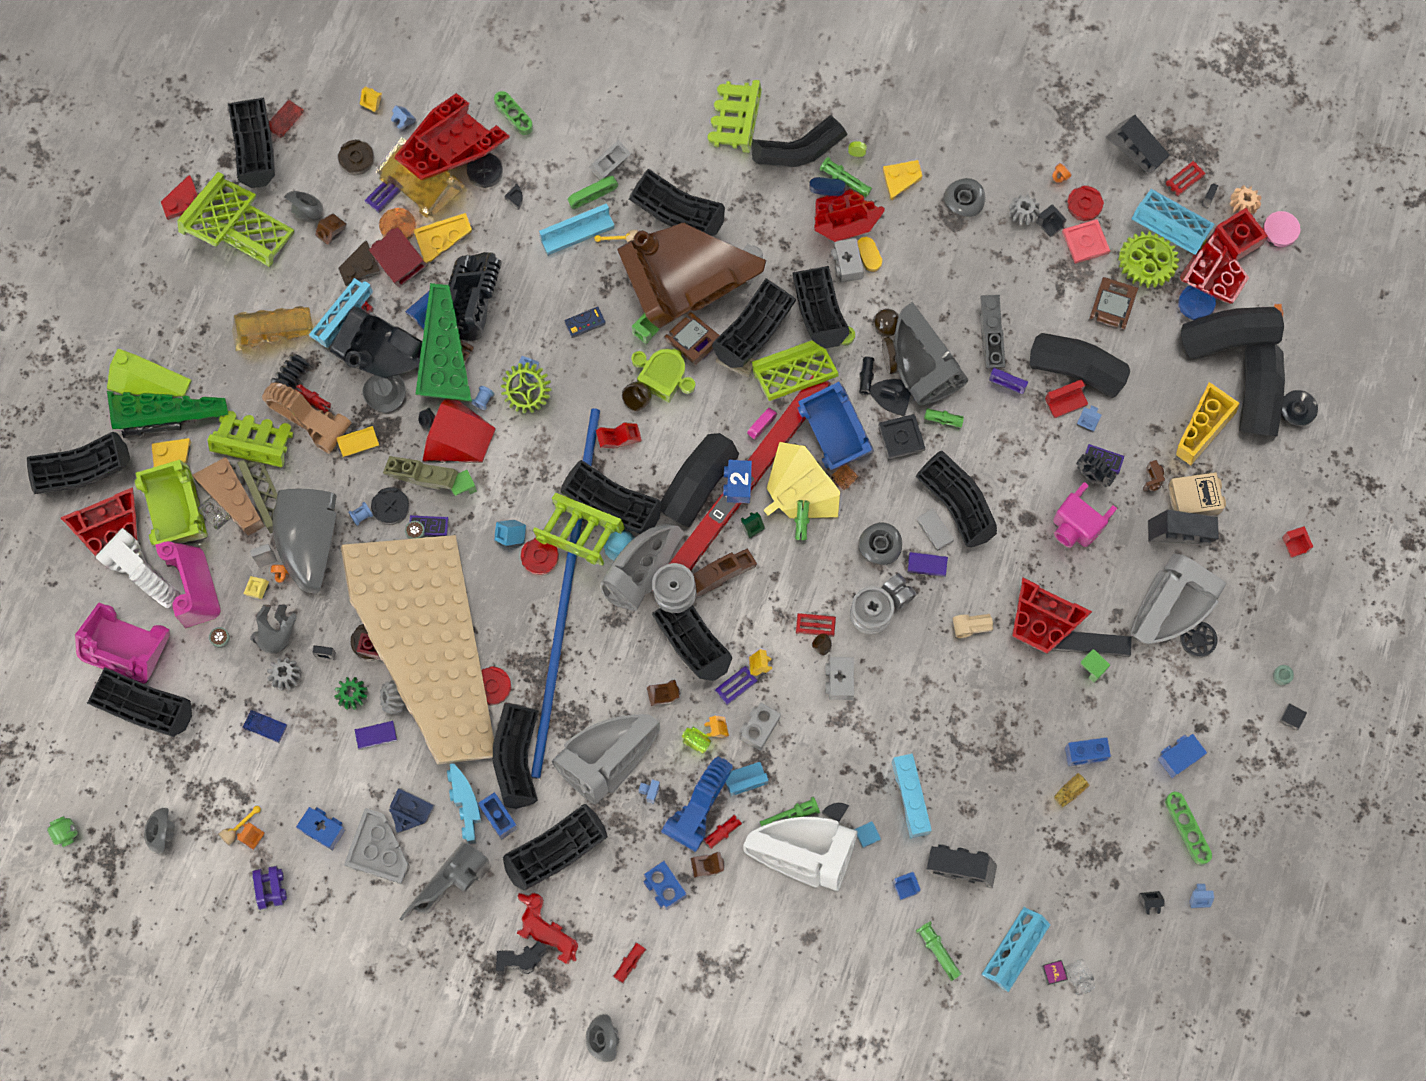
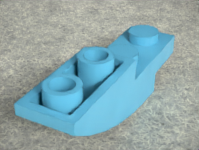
M453 763L450 764V770H447L448 782H452L453 788L449 790L450 801H454L456 807L463 806V808H459L460 818L465 822V827H462L463 840H467L468 844H475L474 824L482 823L480 809L470 784Z

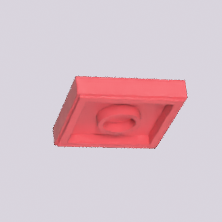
M1098 219L1065 228L1062 231L1075 264L1110 253Z

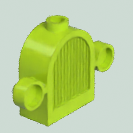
M674 348L672 350H659L648 361L645 353L642 351H636L632 354V364L637 368H643L637 378V382L644 383L649 388L651 394L670 403L679 387L685 394L694 392L695 381L690 377H685V363L679 350Z

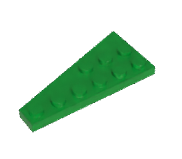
M107 391L112 430L228 415L225 398L201 397L200 399H190V396L184 395L182 398H173V395L151 393L133 396L131 392H123V395H116L113 391Z

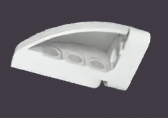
M789 818L775 821L749 833L743 849L747 855L793 879L815 888L821 885L838 891L853 852L857 831L839 826L838 821L826 818Z

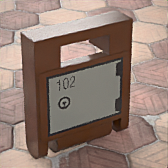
M1103 277L1089 319L1093 320L1095 313H1098L1096 322L1118 328L1120 321H1123L1121 329L1125 330L1138 287ZM1113 286L1125 290L1127 293L1126 295L1109 290V287Z
M689 312L687 314L689 319L684 317L669 331L672 337L666 334L664 339L693 364L697 365L713 350V342L720 335L692 312ZM707 338L708 344L698 353L695 348Z

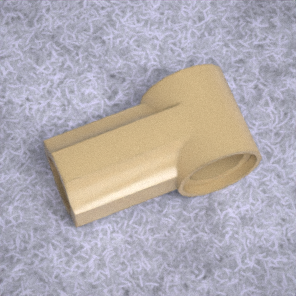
M965 614L952 618L956 638H965L975 633L993 631V621L990 614L976 616Z

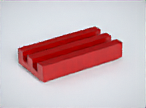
M1192 161L1169 179L1166 185L1170 186L1171 190L1175 191L1178 197L1203 178L1206 173ZM1191 168H1195L1191 173H1189L1186 177L1180 180L1177 184L1173 183L1186 172H1188ZM1196 173H1199L1196 177H1194L1191 181H1189L1187 184H1185L1182 188L1179 189V187L1182 184H1184L1187 180L1193 177Z
M797 613L796 634H827L829 637H834L836 617ZM801 619L818 620V621H828V622H832V623H831V624H821V623L801 622ZM800 626L831 629V631L800 628Z

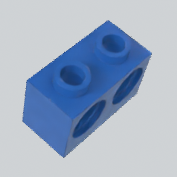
M1107 737L1069 742L1065 746L1068 767L1106 762L1111 757Z
M665 861L644 874L645 880L643 882L649 891L653 889L657 895L654 899L660 908L664 906L668 910L687 897L686 892ZM655 874L663 875L664 879L661 883H655L652 880ZM665 891H673L675 897L671 900L665 899L663 896Z

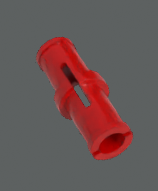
M302 384L297 386L302 391L298 392L302 394L311 406L313 405L317 409L323 410V413L329 411L323 405L330 409V402L319 397L317 392L310 391Z
M733 815L724 824L718 825L717 829L707 838L703 839V841L710 849H713L724 838L727 839L729 834L741 826L742 823Z
M635 943L629 954L623 957V962L613 977L619 982L624 983L632 969L637 967L636 964L646 949L640 944Z

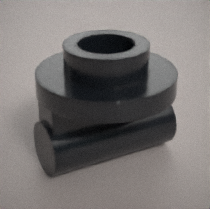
M430 408L422 410L418 416L419 424L425 429L431 428L436 416Z

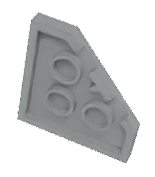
M365 808L344 865L402 884L409 865L383 813Z

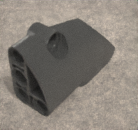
M462 842L405 910L400 920H404L413 909L423 915L429 914L443 898L446 889L452 884L465 892L474 880L480 881L491 868L489 860L481 852ZM429 902L426 908H418V904Z

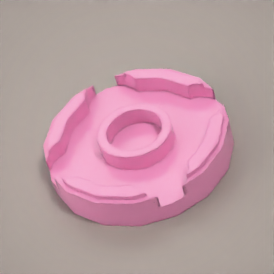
M1277 211L1269 215L1263 225V230L1268 235L1266 240L1272 242L1277 247L1292 245L1300 234V224L1297 218L1283 211Z

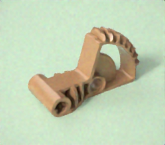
M271 383L262 395L263 401L266 402L270 409L306 429L316 447L328 454L337 445V437L343 436L352 424L342 414L338 413L336 416H333L332 412H326L324 415L323 410H315L301 393L281 383Z

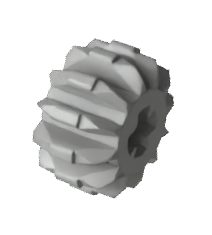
M1020 194L1018 198H1013L1012 203L1009 205V216L1013 217V222L1018 220L1019 225L1025 222L1028 226L1030 221H1036L1037 216L1040 214V205L1035 203L1036 198L1030 199L1029 194L1026 197Z
M286 657L284 662L281 658L277 659L278 664L271 662L273 669H267V672L271 674L267 679L273 681L271 685L274 688L278 686V689L282 691L285 686L290 690V684L297 686L295 679L301 678L300 674H298L301 669L299 666H296L295 660L290 662V659ZM283 671L285 673L287 672V675L285 677L281 675Z
M394 680L385 682L382 685L379 697L382 710L390 714L401 713L405 710V703L397 690Z

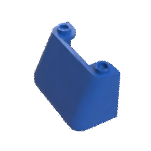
M837 382L798 401L800 406L797 408L801 417H806L822 448L824 453L822 461L826 469L830 468L832 471L874 452L872 444L842 383Z

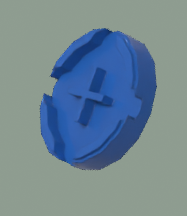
M1191 285L1182 291L1178 299L1180 311L1191 320L1211 315L1215 309L1216 298Z

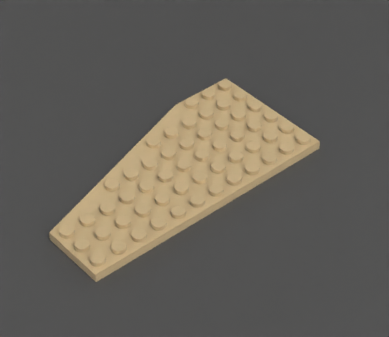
M456 535L342 545L341 551L350 603L356 609L380 659L384 661L410 714L413 715L437 764L493 758L494 737Z

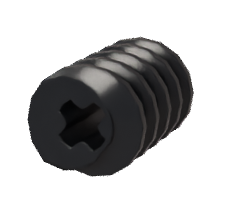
M290 354L289 360L284 362L285 366H281L279 368L280 372L275 374L276 378H272L270 381L271 383H281L287 387H291V384L297 385L298 383L295 381V378L301 380L302 377L299 373L306 374L304 366L310 368L311 365L300 355Z

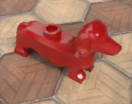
M518 893V899L527 908L522 915L523 928L518 930L517 934L525 939H528L531 935L534 940L556 947L563 953L558 955L557 959L565 964H569L571 959L574 962L577 961L575 954L578 949V942L562 932V926L554 921L549 924L542 918L543 897L537 893H531L530 895Z

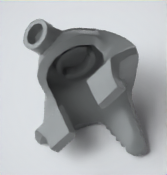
M285 604L278 605L274 614L275 619L280 624V630L273 629L267 620L271 605H263L256 616L258 631L251 635L250 640L257 643L258 647L266 653H279L289 643L297 615L292 613L289 617L285 616V611L288 607Z

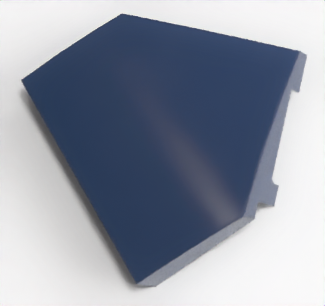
M398 788L389 809L396 826V832L400 833L425 824L435 805Z

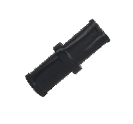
M866 356L863 357L862 371L859 374L861 379L859 394L861 395L871 394V382L874 379L873 365L875 359Z

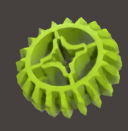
M529 362L525 363V367L522 363H518V368L515 365L512 366V372L506 371L508 377L502 378L506 384H501V388H506V391L501 392V394H507L508 396L504 401L512 402L509 405L510 408L517 405V412L522 407L523 413H527L528 408L533 413L535 408L537 410L541 409L540 403L542 405L547 404L544 398H550V395L546 392L552 391V388L546 387V385L550 384L551 380L545 381L544 378L548 374L541 375L543 368L541 367L536 370L537 364H533L530 368ZM525 373L533 375L538 381H530ZM520 374L519 386L512 388L514 378ZM525 383H526V386H527V385L533 386V387H531L529 390H527V392H526V390L524 391L523 389L518 390V389L522 388V387L525 385ZM540 387V394L533 402V390ZM519 393L523 395L527 403L520 401L514 394Z

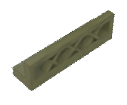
M239 461L237 462L262 519L271 534L273 533L272 520L275 507L272 509L266 507L265 504L268 497L277 499L276 489L264 463ZM260 464L262 468L260 475L251 474L250 468ZM261 481L269 484L267 492L258 489Z

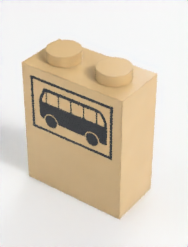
M1217 472L1173 478L1168 484L1174 511L1210 516L1221 514L1226 507L1225 497L1221 494L1222 482L1217 477Z

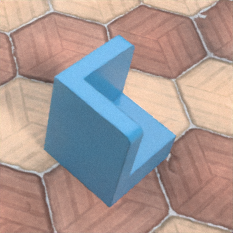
M517 520L496 522L494 540L505 546L522 544L525 540L526 525Z

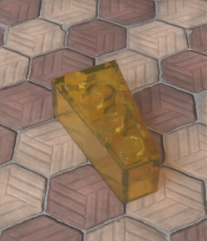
M297 306L293 309L278 308L274 311L259 310L256 313L240 312L234 315L232 326L235 351L242 350V346L251 345V348L258 347L259 343L265 341L270 342V344L277 343L284 337L286 340L309 336L313 330L310 309L303 306Z

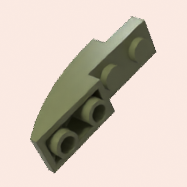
M389 456L383 474L415 485L440 490L441 488L452 489L458 471L452 468L423 464L418 460Z

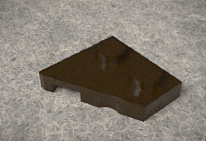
M367 240L338 268L345 286H349L354 278L362 281L380 274L374 256L369 251L370 247Z

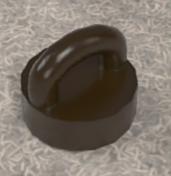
M820 634L813 640L812 647L816 652L824 656L829 653L832 642L827 634Z

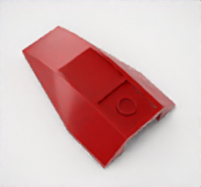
M455 93L430 111L397 152L394 159L421 181L427 180L487 155L509 139L510 135L497 125L490 130L485 128L468 114L470 103Z

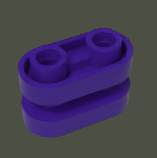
M277 865L268 867L267 874H263L261 869L253 870L252 877L258 909H267L268 902L271 901L274 902L275 907L284 905V901L287 900L285 888L282 889L281 881H284L282 869H278ZM270 881L272 893L266 894L265 882Z

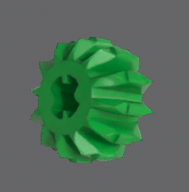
M346 677V683L339 681L341 688L335 687L334 690L338 694L334 698L339 700L338 705H344L346 710L351 705L356 710V704L364 705L361 699L367 700L368 696L364 693L368 689L363 687L364 682L362 680L358 682L357 677H354L352 681H350L349 677ZM353 690V696L349 697L350 691Z

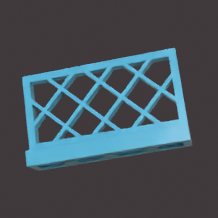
M1150 189L1143 201L1140 202L1131 218L1194 255L1197 254L1215 225L1153 189ZM1177 215L1179 219H1174L1173 216ZM1183 215L1188 216L1190 219H1185ZM1188 224H1193L1195 228H1190ZM1199 224H1202L1207 228H1201Z

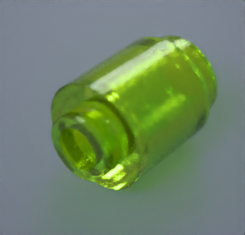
M694 726L691 729L687 727L681 736L684 738L683 743L702 754L705 753L712 742L708 739L709 736Z

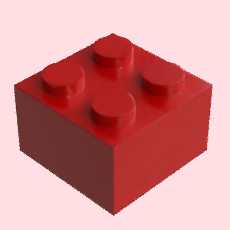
M1247 208L1218 224L1214 230L1218 233L1219 236L1217 238L1222 245L1228 247L1227 252L1237 261L1261 247L1268 237Z

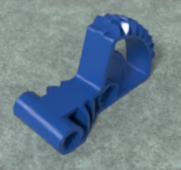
M719 756L712 760L697 782L689 804L682 807L681 811L675 812V815L669 817L661 833L697 852L705 838L706 815L731 774L732 764L728 760Z

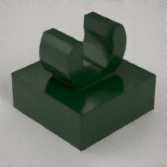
M758 512L749 513L750 516L746 519L741 518L745 534L749 538L765 529Z

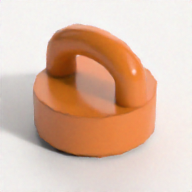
M1062 163L1055 166L1052 178L1056 183H1060L1063 180L1067 181L1071 177V173Z
M284 565L271 566V573L275 574V581L282 583L285 580L286 574H289Z

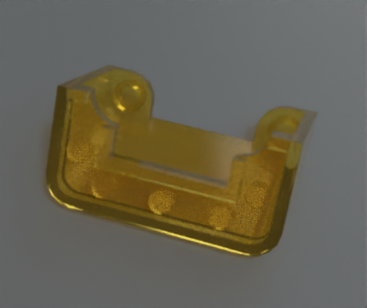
M401 137L375 172L380 175L379 179L386 185L389 183L393 184L413 200L420 208L419 212L426 218L429 216L434 217L463 190L465 185L449 171L421 181L394 159L397 152L407 141L406 138Z

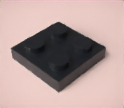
M915 414L878 423L888 459L925 451L924 441Z

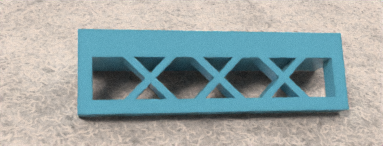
M606 203L540 230V241L548 256L615 228V225L609 215V207Z
M354 278L310 332L309 336L328 348L336 339L349 312L355 306L362 307L373 293L371 285L366 281L361 283ZM357 285L359 288L352 295V290ZM347 301L343 308L340 309L341 303ZM333 315H336L329 324V318ZM325 329L319 337L316 335L319 330Z
M1024 907L982 975L997 983L1003 990L1009 992L1051 924L1041 914ZM1027 914L1032 916L1031 921L1024 925L1023 921ZM1021 932L1019 940L1013 942L1014 935ZM1010 949L1011 953L1009 956L1002 959L1004 951ZM999 966L1000 970L996 977L991 975L992 970Z

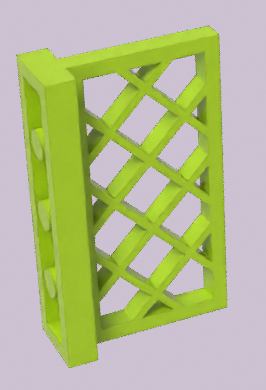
M217 172L177 220L178 232L183 235L189 233L217 247L256 199V194L224 179V174ZM228 187L233 189V192L223 194L222 190ZM245 195L249 197L245 201L238 200V196ZM235 197L236 202L226 204V198ZM222 199V205L213 206L212 202L214 200ZM238 207L237 213L229 214L228 208ZM225 209V215L216 216L215 211ZM212 211L213 217H202L203 213ZM228 219L229 223L227 225L219 226L218 221ZM215 221L216 227H205V223ZM202 224L203 229L195 230L192 227ZM218 232L219 235L216 239H213L207 233Z
M231 197L226 204L236 202L235 197ZM250 205L243 214L244 220L237 221L223 238V241L270 267L274 262L273 258L295 232L291 227ZM228 208L229 214L238 212V210L231 211V209ZM225 209L220 210L216 216L225 215ZM254 213L257 218L246 220L245 214ZM215 221L208 222L207 228L216 227ZM218 221L219 226H223V225H227V224H228V223H221L220 221ZM268 221L272 223V227L261 228L260 222ZM258 223L259 229L248 231L247 224ZM245 225L246 231L237 232L234 229L235 226ZM284 230L287 233L285 236L277 237L275 231ZM273 231L274 238L263 239L262 233ZM218 232L210 233L216 237L219 235ZM260 234L261 240L253 241L249 235ZM276 242V247L272 251L265 247L267 243Z
M809 341L752 361L753 374L758 379L768 401L839 377L838 371L827 350L814 341ZM824 355L822 362L814 360V358ZM807 362L805 368L796 366L799 363ZM811 364L820 366L817 371L809 369ZM823 367L832 371L828 374L821 373ZM785 368L790 369L788 374L779 372L780 370ZM794 370L802 372L800 377L792 376ZM768 374L772 375L770 380L762 378ZM806 374L814 376L811 380L803 379ZM776 376L785 378L782 384L774 382ZM788 380L797 382L794 386L786 385ZM771 386L779 388L777 392L772 394L769 392Z

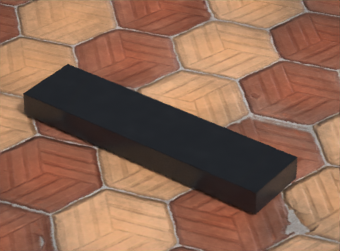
M1072 631L1053 650L1090 653L1094 649L1098 654L1130 657L1132 636Z

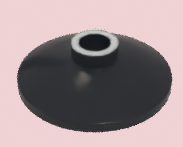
M1293 390L1284 396L1281 414L1289 423L1296 426H1305L1316 418L1318 404L1315 398L1308 392ZM1294 408H1298L1300 413L1296 412Z

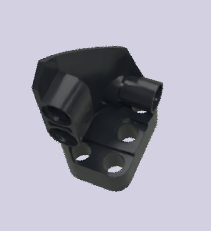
M355 306L349 312L331 346L330 352L347 363L351 368L360 369L382 378H389L419 367L422 341L402 328L393 326L366 308Z

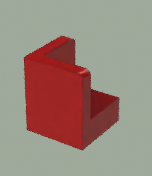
M1305 526L1288 531L1282 537L1292 558L1308 553L1313 548Z

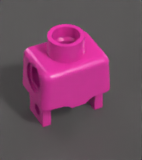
M1085 482L1075 493L1071 492L1053 518V522L1058 526L1054 536L1061 544L1068 548H1071L1076 542L1083 547H1088L1104 531L1109 519L1117 510L1112 505L1102 516L1080 499L1089 486Z

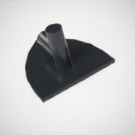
M886 379L871 386V396L882 408L896 415L905 416L911 393L904 385L902 379Z

